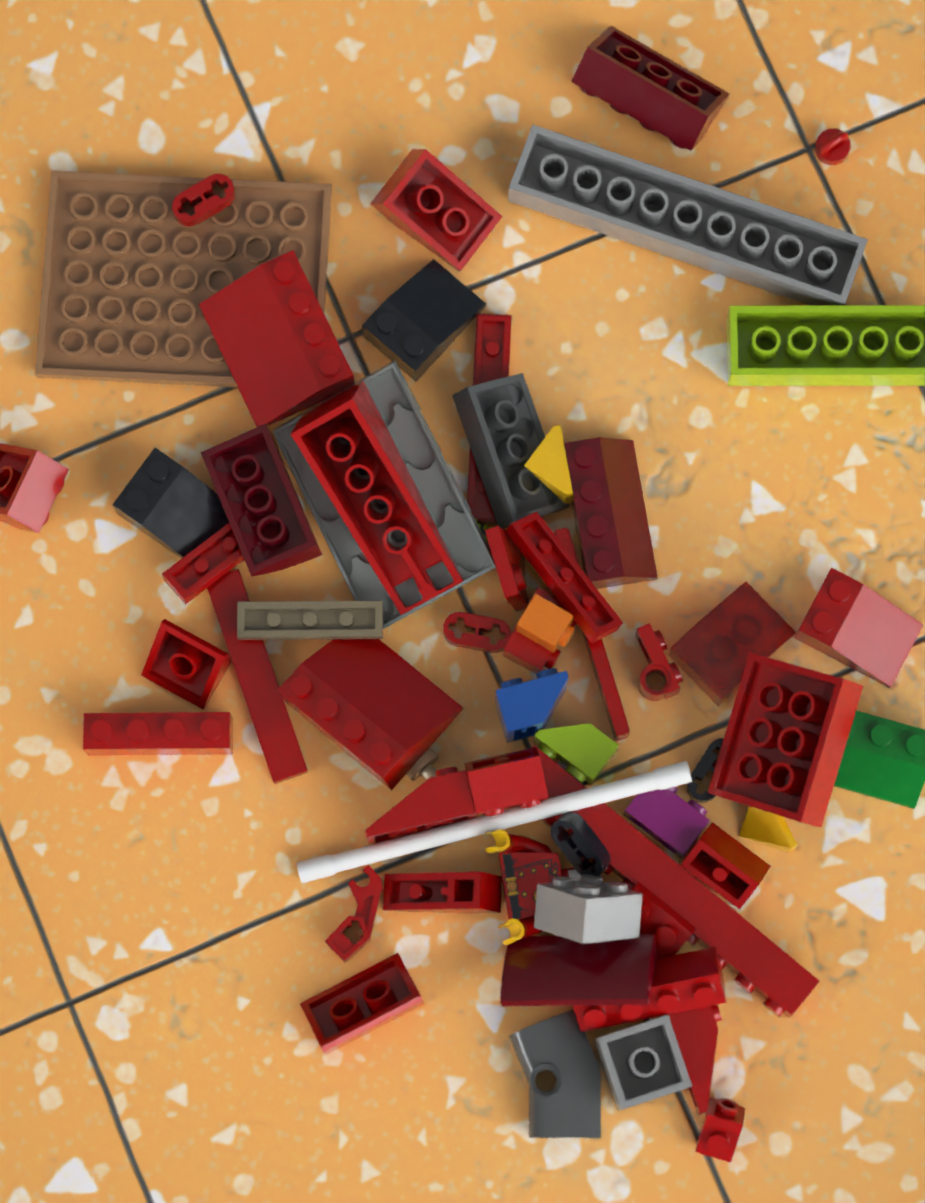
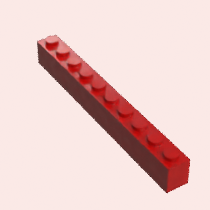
M536 747L540 755L549 798L587 789ZM602 803L572 811L580 815L587 822L608 850L611 861L604 870V873L606 875H609L611 872L615 873L623 880V883L628 884L629 890H632L640 882L693 925L696 930L686 942L692 946L698 942L705 949L716 947L721 969L723 970L727 966L737 975L734 981L751 994L756 990L766 999L763 1005L779 1018L782 1014L788 1018L791 1017L820 982L607 804ZM562 814L541 819V821L551 828ZM571 828L566 830L568 833L573 832Z

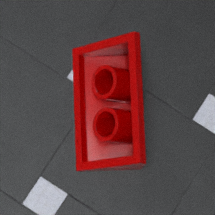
M396 953L300 1003L323 1053L327 1055L423 1005L424 1001L401 957Z

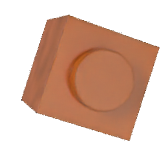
M535 593L518 621L516 631L554 653L558 645L565 647L576 629L570 626L574 615Z

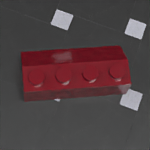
M611 25L587 47L571 80L572 83L579 86L583 93L602 99L609 103L614 111L628 114L638 120L645 129L657 131L669 138L673 145L690 151L703 139L730 95L728 92Z
M598 437L564 443L573 491L572 508L584 573L597 589L658 579L633 440Z

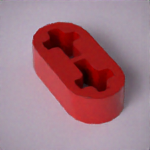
M213 174L179 193L172 202L175 220L183 226L192 227L224 210L235 199L233 182L224 174ZM218 185L220 188L227 187L224 190L226 196L220 198L217 194L211 196L213 194L212 187ZM186 202L190 206L197 204L194 207L195 214L191 216L187 212L180 214L183 211L182 204Z
M465 612L450 614L443 624L444 637L451 645L488 653L502 652L511 636L510 628L503 620ZM457 621H463L464 627L475 630V634L463 633L461 638H455L454 631L449 630V627L456 626ZM493 627L500 628V634L505 636V638L498 639L497 645L490 644V638L479 635V631L490 633Z

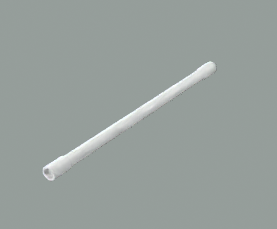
M683 761L656 768L652 772L541 800V803L534 807L520 808L518 806L506 809L498 815H483L338 854H326L297 862V870L301 882L306 883L333 876L337 872L486 834L488 831L503 830L652 790H664L692 782L688 762Z

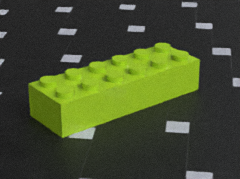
M777 305L729 307L726 317L728 386H925V305Z

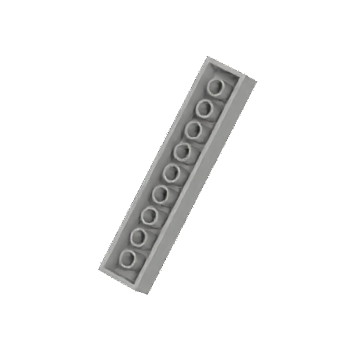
M533 124L509 186V202L807 305H845L868 241L866 238Z

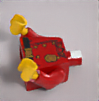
M501 829L486 832L485 835H492L496 840V846L485 847L486 852L504 851L498 853L508 921L498 925V929L508 928L511 932V937L504 940L503 943L509 945L521 938L542 934L544 931L534 928L537 884L553 883L554 877H569L581 880V875L574 867L561 869L558 853H552V850L546 844L527 836L507 834Z

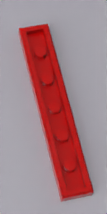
M476 313L473 385L509 377L512 315ZM470 448L467 503L475 519L484 524H497Z
M565 527L554 530L556 537L580 566L569 529ZM582 631L614 740L616 742L626 739L629 736L630 729L603 640L600 639L592 644Z
M239 569L228 572L207 589L273 783L277 784L306 774L308 769L284 699L277 691L279 685L264 641L238 640L237 638L238 602H250Z

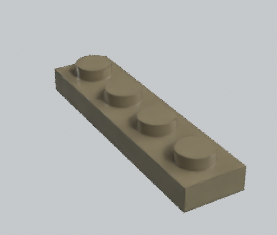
M383 601L238 602L237 638L238 640L383 639Z

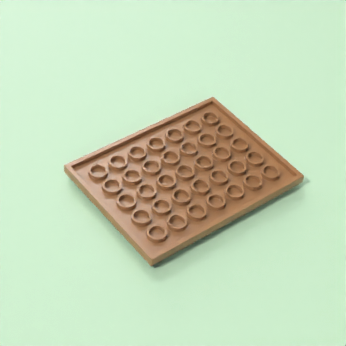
M51 171L35 368L36 377L237 387L199 304L259 265L294 250L311 288L325 313L332 184L231 179L235 189L233 203L198 225L186 227L175 220L172 202L179 193L205 178ZM218 185L212 187L213 194L211 196L216 194L220 198L226 196L224 190L227 187L220 188ZM188 202L183 203V211L180 214L187 212L189 216L195 214L194 207L197 204L190 206Z

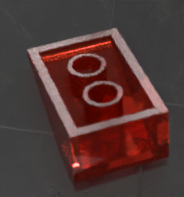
M745 581L671 647L668 655L719 707L739 688L749 652L770 658L796 634V631Z

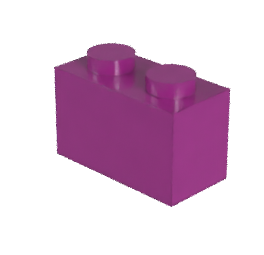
M676 786L664 790H652L637 794L623 815L682 859L710 822L705 817L707 811L696 801L690 799L686 802L676 795L678 791Z

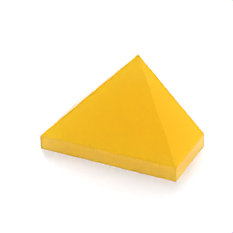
M555 425L524 466L559 499L567 504L572 503L573 491L561 425Z
M748 806L739 834L740 837L785 852H790L798 846L784 817Z

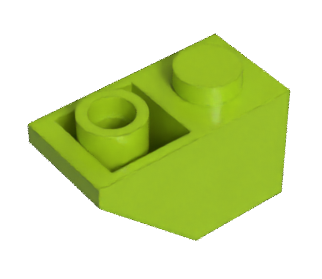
M590 723L538 730L534 735V742L538 744L537 747L553 761L557 758L567 766L565 771L581 784L586 780L592 785L618 751L619 747L616 742Z

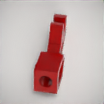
M369 865L363 869V872L370 878L367 886L360 887L353 879L348 883L357 902L355 916H348L325 941L344 963L371 941L383 886L381 877ZM352 923H359L364 936L362 935L360 940L354 945L343 933L347 928L352 927Z

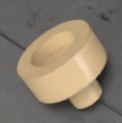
M430 747L406 775L412 781L418 779L421 775L425 780L436 777L435 771L437 770L433 765L439 759V756Z

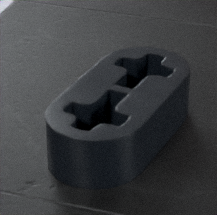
M719 738L709 745L691 773L692 782L687 783V792L696 802L707 803L716 797L709 794L708 791L703 792L702 795L696 792L698 786L694 783V780L702 781L708 772L714 773L715 768L712 765L717 755L713 750L721 749L724 738Z
M574 812L564 813L552 825L551 837L580 875L600 876L609 866L611 859L608 850L580 815ZM571 828L573 832L568 833L566 830ZM593 857L596 861L590 862L588 859Z

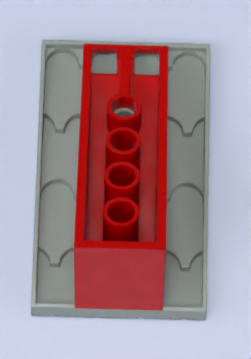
M395 360L273 430L279 447L355 601H383V629L496 568L490 547L473 517L472 510L448 467L441 449Z

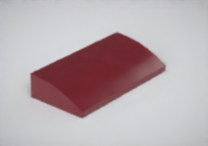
M266 424L200 452L252 577L283 570L323 555L275 440Z
M639 934V938L585 944L561 936H530L521 938L507 945L501 982V1007L648 1005L658 961L655 935Z

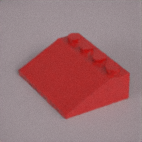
M294 250L259 265L199 304L256 427L264 424L267 426L330 398L355 383L353 372Z
M333 639L302 662L277 690L291 708L391 791L463 710L460 704L380 639Z
M749 652L708 793L801 823L822 827L863 685Z

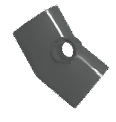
M574 1009L509 1035L529 1084V1138H600V1068L585 1031H580ZM541 1071L551 1072L556 1078L555 1088L548 1092L539 1090L535 1084L536 1075Z

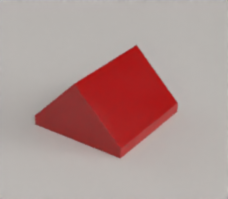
M164 619L160 624L141 676L204 710L230 666L231 660L228 653Z

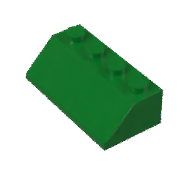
M856 710L834 787L915 809L925 782V730Z

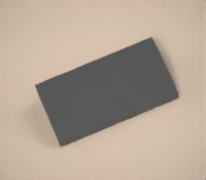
M523 373L469 386L452 395L494 517L500 528H508L511 523L536 511L543 517L570 507L569 503L565 504L524 466L543 441L545 435Z

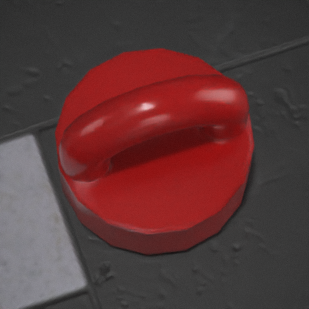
M829 128L823 131L818 136L815 144V153L818 159L827 165L842 163L847 158L851 148L848 133L837 128Z

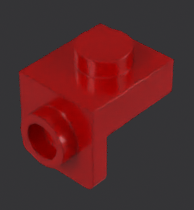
M709 1098L708 1111L696 1143L695 1152L731 1163L743 1127L745 1108L730 1099Z

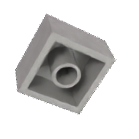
M583 874L581 875V880L569 877H554L553 883L537 884L534 928L582 944L639 938L642 893L629 890L628 884L623 882H603L602 876Z
M668 1015L595 1039L618 1111L692 1087Z

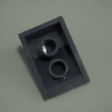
M433 259L389 296L362 325L363 337L392 362L395 360L398 367L417 382L476 318V313L479 314L486 307V303Z
M157 448L152 450L112 504L117 515L181 559L229 523L218 494Z

